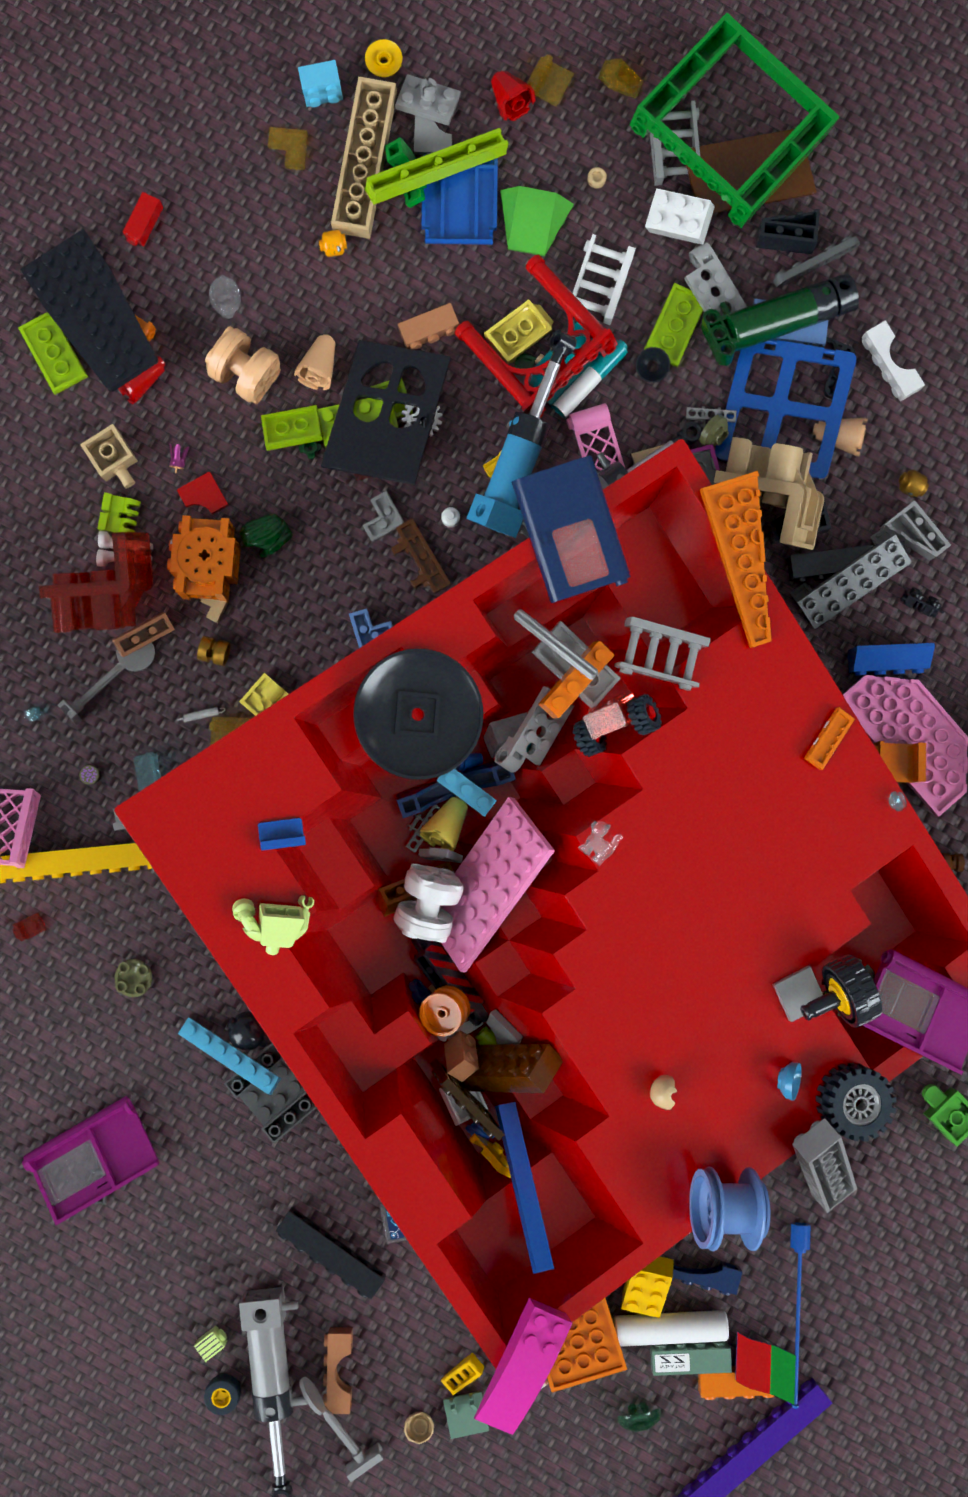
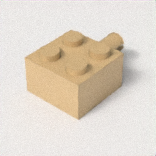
M113 424L80 444L99 475L105 481L117 475L125 489L130 488L136 483L127 468L138 462L119 430Z

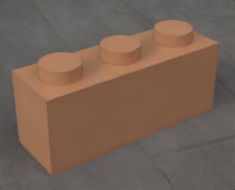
M451 303L398 323V329L405 347L412 350L421 348L422 344L427 342L434 343L442 336L454 335L456 328L459 326Z
M161 612L111 640L120 656L125 657L175 629L166 613Z

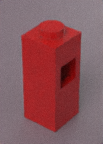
M142 192L123 230L128 243L137 246V244L142 247L145 246L163 209L159 199Z

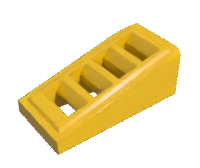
M471 1353L441 1379V1382L452 1395H455L483 1374L484 1365L474 1353ZM451 1378L455 1380L458 1384L457 1386L450 1380Z

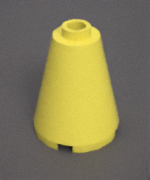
M457 796L451 797L421 828L420 836L433 847L437 844L441 846V849L454 851L468 809L467 804Z

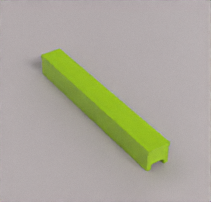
M498 128L367 177L365 191L373 205L504 156L507 154L506 151L509 143L507 140H504L501 135V129Z

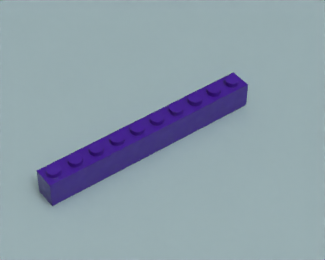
M814 1378L810 1381H805L801 1385V1389L798 1390V1409H794L791 1403L787 1401L781 1406L775 1407L770 1416L760 1420L754 1430L745 1433L739 1443L730 1446L724 1456L715 1459L709 1469L700 1472L693 1483L687 1484L678 1496L673 1497H726L833 1404L829 1396Z

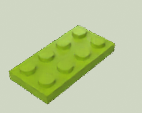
M372 398L357 400L353 413L361 421H374L379 417L383 401ZM339 405L318 409L325 447L327 446ZM393 406L389 422L394 427L399 428L395 406Z

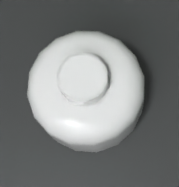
M453 507L446 508L441 515L443 524L447 527L457 526L460 522L459 511Z

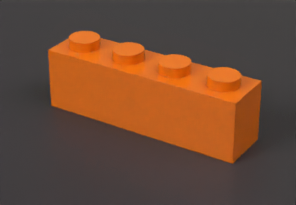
M601 641L592 642L581 655L582 658L598 670V673L614 656ZM571 666L538 705L552 718H560L592 680L574 666Z
M736 1365L732 1366V1373L698 1374V1391L701 1398L706 1400H714L716 1397H724L725 1399H734L740 1396L747 1399L754 1398L755 1396L774 1397V1395L752 1390L739 1384L735 1380Z

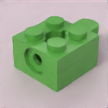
M926 1085L922 1090V1097L930 1107L923 1114L952 1144L959 1146L968 1137V1101L959 1091L952 1087L944 1093L936 1085Z

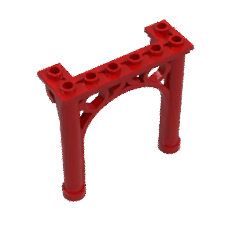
M537 254L527 262L526 270L533 275L566 312L568 317L567 334L574 338L579 336L586 337L585 344L572 352L575 356L566 363L567 357H563L547 401H549L559 388L565 387L569 379L573 375L579 374L583 370V366L589 361H593L599 352L605 357L616 349L618 343L610 329L607 330L549 269L545 264V260ZM574 319L584 330H575ZM469 321L462 322L456 328L455 335L459 340L466 343L522 406L521 409L524 413L529 414L540 385L535 388L531 387V378L533 375L538 374L544 376L550 360L537 367L528 369L512 367L500 358ZM515 375L526 376L524 380L525 385ZM545 407L542 411L540 418L544 415V411H546Z

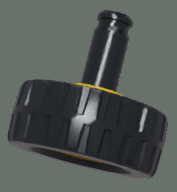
M850 954L839 957L824 965L822 977L827 993L800 1007L803 1017L808 1021L836 1008L844 1021L852 1027L865 1025L882 1014V1001L871 975L864 965L855 956Z

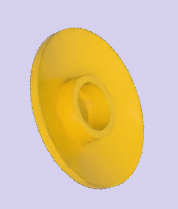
M377 40L366 50V66L376 76H392L402 65V52L398 45L390 40Z

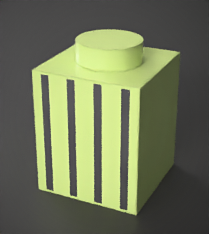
M215 1325L196 1341L194 1347L206 1362L225 1347L228 1341L227 1336L222 1329Z

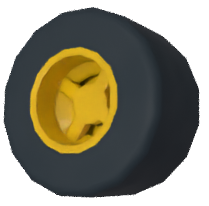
M220 1374L212 1378L204 1394V1402L208 1410L213 1414L221 1416L232 1412L238 1405L241 1397L240 1383L229 1374Z

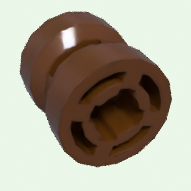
M941 853L951 870L955 872L964 871L965 860L962 853H955L954 855Z

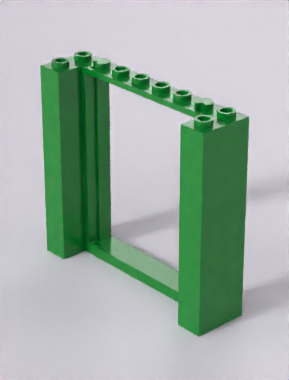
M726 13L637 106L630 126L636 134L643 138L649 132L654 135V138H658L668 151L673 152L679 158L681 163L693 170L695 176L706 182L711 190L718 193L723 201L732 206L727 216L730 217V220L735 225L742 228L828 135L840 116L730 14ZM733 44L742 50L809 112L738 191L662 122V119Z

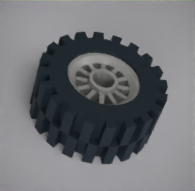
M848 1063V1066L840 1064L838 1065L839 1070L834 1068L829 1070L831 1076L824 1075L822 1080L825 1084L824 1086L819 1085L817 1089L821 1092V1096H816V1102L821 1104V1106L817 1107L818 1113L823 1115L820 1117L821 1120L825 1118L838 1134L859 1142V1139L864 1142L869 1141L868 1136L873 1139L879 1137L877 1131L884 1133L887 1130L884 1126L885 1123L891 1124L893 1121L889 1117L890 1113L895 1114L896 1108L892 1106V1103L896 1102V1097L890 1094L894 1092V1089L891 1085L887 1084L889 1082L887 1078L881 1076L875 1070L855 1063ZM860 1099V1104L856 1107V1102Z

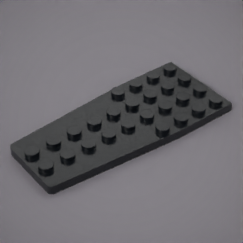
M84 228L20 269L46 311L108 391L113 392L158 363V358L113 272Z

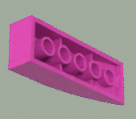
M531 1298L528 1299L474 1416L475 1420L509 1434H514L545 1383L571 1328L572 1321L566 1313Z

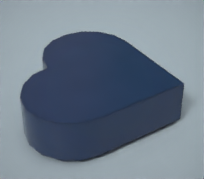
M414 979L408 985L412 992L413 1000L419 1005L431 994V991L418 979Z

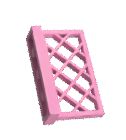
M28 788L26 790L0 789V794L7 797L0 804V813L3 816L0 819V825L7 821L10 826L2 833L0 832V840L2 839L5 843V846L0 849V855L7 849L11 852L9 860H3L0 857V865L25 868L41 795L34 789ZM18 796H24L23 802L16 806L13 800ZM11 803L14 809L5 815L2 808ZM17 812L19 819L12 824L8 818ZM13 830L15 837L8 843L4 837Z

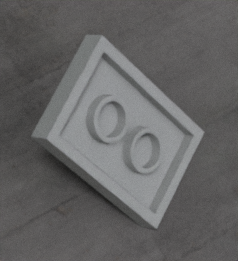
M407 74L396 101L395 109L449 126L461 91L437 84L432 78H428L427 81L426 78L421 79Z

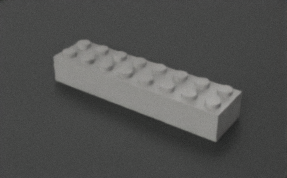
M824 1118L822 1121L813 1123L807 1133H802L795 1138L792 1145L811 1194L828 1213L857 1190L842 1137Z

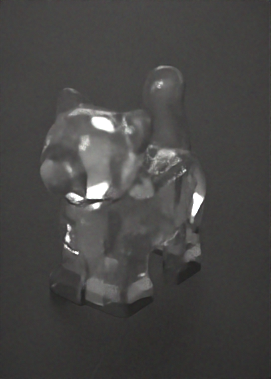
M594 821L591 824L592 833L588 836L586 842L578 847L588 856L594 851L595 856L591 860L598 866L613 854L619 841L623 839L622 834L615 835L611 843L603 839V836L608 833L611 827L610 824L604 821Z

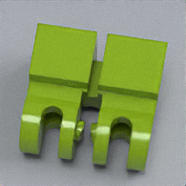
M104 492L101 510L104 512H100L97 529L99 531H107L110 534L133 537L135 531L126 528V526H136L137 521L130 518H120V516L125 514L128 517H138L139 512L130 510V507L139 508L141 502Z

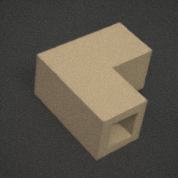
M201 599L200 602L211 607L206 618L219 623L228 602Z

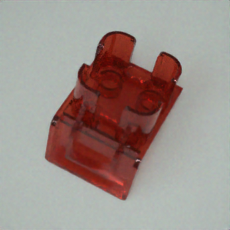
M112 533L115 570L52 574L53 585L39 586L40 598H50L54 633L93 628L96 630H109L136 626L135 607L144 591L150 590L154 583L149 533Z

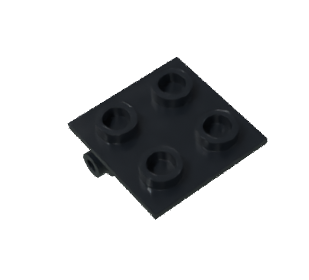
M912 587V589L905 588L907 595L903 594L900 599L904 605L910 608L913 607L916 610L918 605L922 603L918 612L922 611L923 614L930 618L932 616L936 617L938 612L944 614L939 599L933 596L926 597L922 595V591L915 587Z

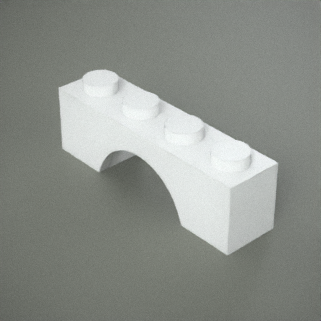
M886 320L865 332L861 337L863 346L872 354L874 364L879 366L883 379L889 382L893 395L900 402L925 386L916 369H903L892 361L890 345L895 335Z

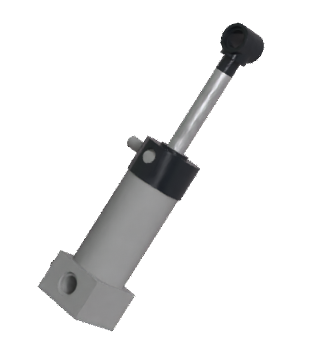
M284 1287L245 1291L239 1302L242 1331H247L254 1419L259 1422H269L275 1481L272 1484V1497H279L278 1494L292 1497V1486L286 1480L280 1420L287 1418L293 1413V1406L307 1405L308 1403L304 1396L294 1398L292 1396V1387L289 1384L283 1322L286 1317V1310L298 1309L299 1304L298 1301L285 1302Z

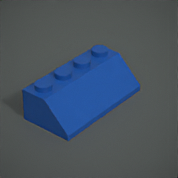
M935 643L856 646L848 650L849 673H855V676H865L867 672H874V675H886V671H893L894 675L905 674V671L912 670V674L924 673V670L931 667Z

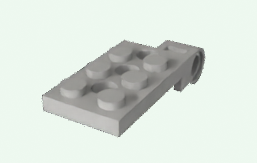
M704 242L703 245L701 244L689 252L690 261L697 269L685 276L684 279L704 312L708 309H715L722 316L723 313L720 307L722 302L729 306L731 312L747 307L709 243ZM702 271H707L709 273V280L702 279ZM712 287L719 289L720 295L718 297H714L711 294Z
M543 686L514 738L509 736L503 747L499 748L495 754V762L511 773L516 772L525 759L540 766L574 708L571 704L560 718H552L551 716L547 718V712L538 703L551 690L548 687ZM541 726V727H542V730H541L540 734L537 735V734H536V731H537L538 727ZM531 743V750L526 752L527 746Z

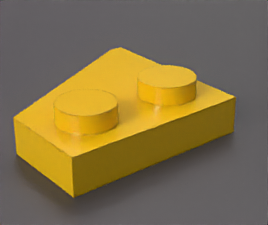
M474 1133L469 1140L483 1148L481 1154L497 1172L511 1178L507 1158L503 1154V1148L495 1142L493 1144Z

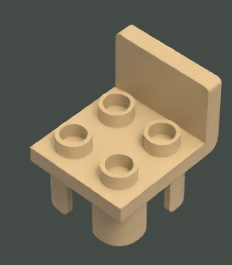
M733 437L726 472L716 470L714 483H720L758 471V490H760L761 496L763 494L762 503L786 509L780 543L805 549H814L824 504V495L816 490L809 473L813 453H803L802 448L778 443L774 444L770 449L768 447L752 445V441L749 439Z

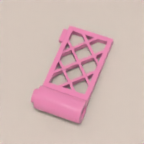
M606 403L569 414V418L566 419L569 430H573L582 458L586 457L589 450L596 454L604 452L608 444L615 449L616 453L613 459L606 455L605 457L612 464L616 461L615 458L617 456L618 462L625 468ZM608 427L610 432L607 440L597 436L600 429ZM587 433L593 436L589 446L582 443L580 435ZM595 438L605 443L601 452L591 448ZM597 459L596 462H595V467H596L597 470L601 471V470H603V469L600 468V467H598V466H596L597 463H598V461H599V460Z

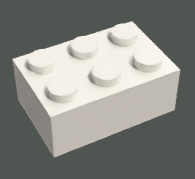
M656 188L645 227L650 233L703 245L715 207L711 200Z

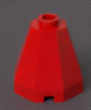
M499 71L494 74L491 85L500 116L503 120L509 118L510 121H515L527 114L530 110L529 104H534L536 101L535 92L531 85L507 71Z

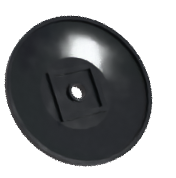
M407 649L382 659L364 677L354 701V726L364 751L382 769L403 778L431 779L452 771L471 754L482 730L483 703L474 679L456 660L434 650ZM415 708H419L423 712V717L419 721L414 720L411 715Z

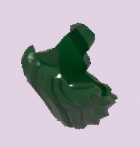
M269 514L248 521L240 530L242 542L245 546H257L264 549L259 554L261 558H266L277 552L293 536L287 523L275 514Z

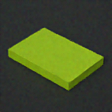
M317 405L261 415L267 451L323 440Z

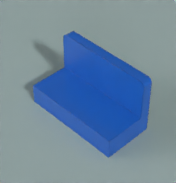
M301 818L258 823L261 850L306 845Z

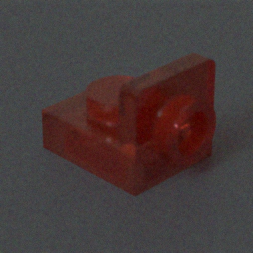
M39 913L13 924V933L21 942L47 930Z

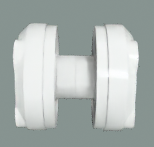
M411 864L405 877L404 888L409 894L416 897L417 901L400 902L395 911L394 921L402 931V934L407 937L444 943L451 933L453 917L447 911L441 909L440 906L458 904L464 886L460 879L455 876V873L448 869Z

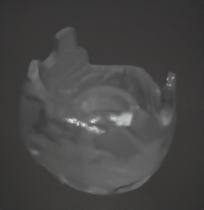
M221 275L211 283L209 298L212 307L219 314H222V317L232 318L235 312L239 310L241 304V294L238 285L233 279Z

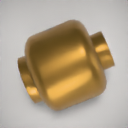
M913 469L907 473L904 472L898 481L900 483V491L912 498L923 496L929 486L927 477Z

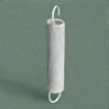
M214 707L183 715L184 719L179 718L177 721L184 720L186 723L216 716L222 712H218V708Z

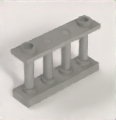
M694 100L691 101L688 111L669 112L662 121L690 119L691 129L672 131L679 138L691 137L692 147L690 148L695 147L696 153L700 156L697 126L699 108H696ZM650 133L654 185H662L664 178L667 176L688 174L686 166L671 168L663 166L665 157L677 156L673 152L661 148V141L658 138H654V135Z
M633 616L626 618L624 626L630 628L631 631L625 661L616 662L614 667L620 668L621 673L632 675L635 672L679 684V688L691 691V688L699 687L700 683L691 681L698 650L709 647L711 638ZM642 632L650 633L649 637H651L644 668L632 665L639 635ZM662 637L668 638L671 643L664 673L652 670L659 639H662ZM681 643L689 644L690 651L683 678L672 676L678 647Z

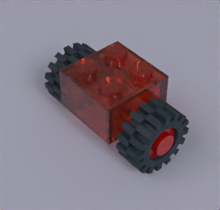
M625 693L613 697V699L602 701L597 706L587 709L589 713L582 717L583 720L573 725L574 741L577 740L576 745L580 747V752H583V755L587 757L596 755L606 750L607 742L605 740H607V737L604 736L605 734L629 724L634 725L635 731L638 730V734L642 735L661 728L660 724H662V721L660 720L661 714L658 713L659 708H656V702H653V698L649 697L648 694L636 698L633 693L627 696Z

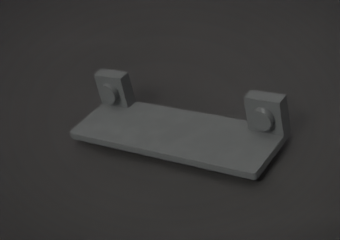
M887 526L870 537L876 546L820 585L811 589L805 582L790 592L792 598L800 606L815 629L911 563L898 537Z

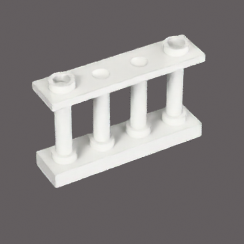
M592 234L591 240H587L584 247L586 255L573 294L576 297L579 288L582 287L608 296L611 300L609 305L605 304V306L576 298L587 309L601 313L605 317L603 323L611 325L636 248L628 246L627 252L623 251L620 253L594 244L596 235ZM591 252L619 260V263H622L621 270L617 269L615 271L588 262ZM585 270L614 278V281H617L615 288H607L583 280Z

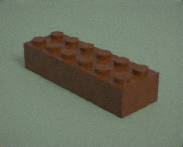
M550 1044L476 1045L479 1069L463 1082H459L468 1091L544 1093L563 1061Z

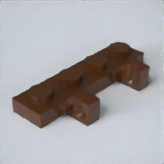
M410 519L396 527L400 538L397 539L398 544L391 547V551L394 556L399 552L406 551L407 554H411L417 564L419 576L415 580H410L413 588L415 589L423 584L424 587L430 586L433 593L436 594L450 586V581L414 520Z

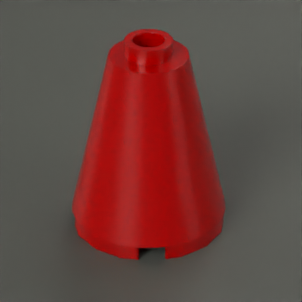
M160 356L157 357V364L118 388L123 396L125 394L128 395L129 399L127 401L132 405L139 401L165 371V363Z

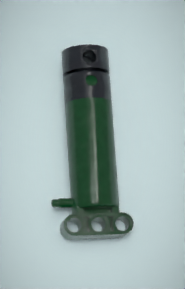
M848 273L733 312L730 311L725 302H722L720 307L723 315L721 316L715 309L706 310L703 314L701 329L718 364L727 366L733 361L734 352L830 320L836 316L856 311L859 305L858 290L853 278Z

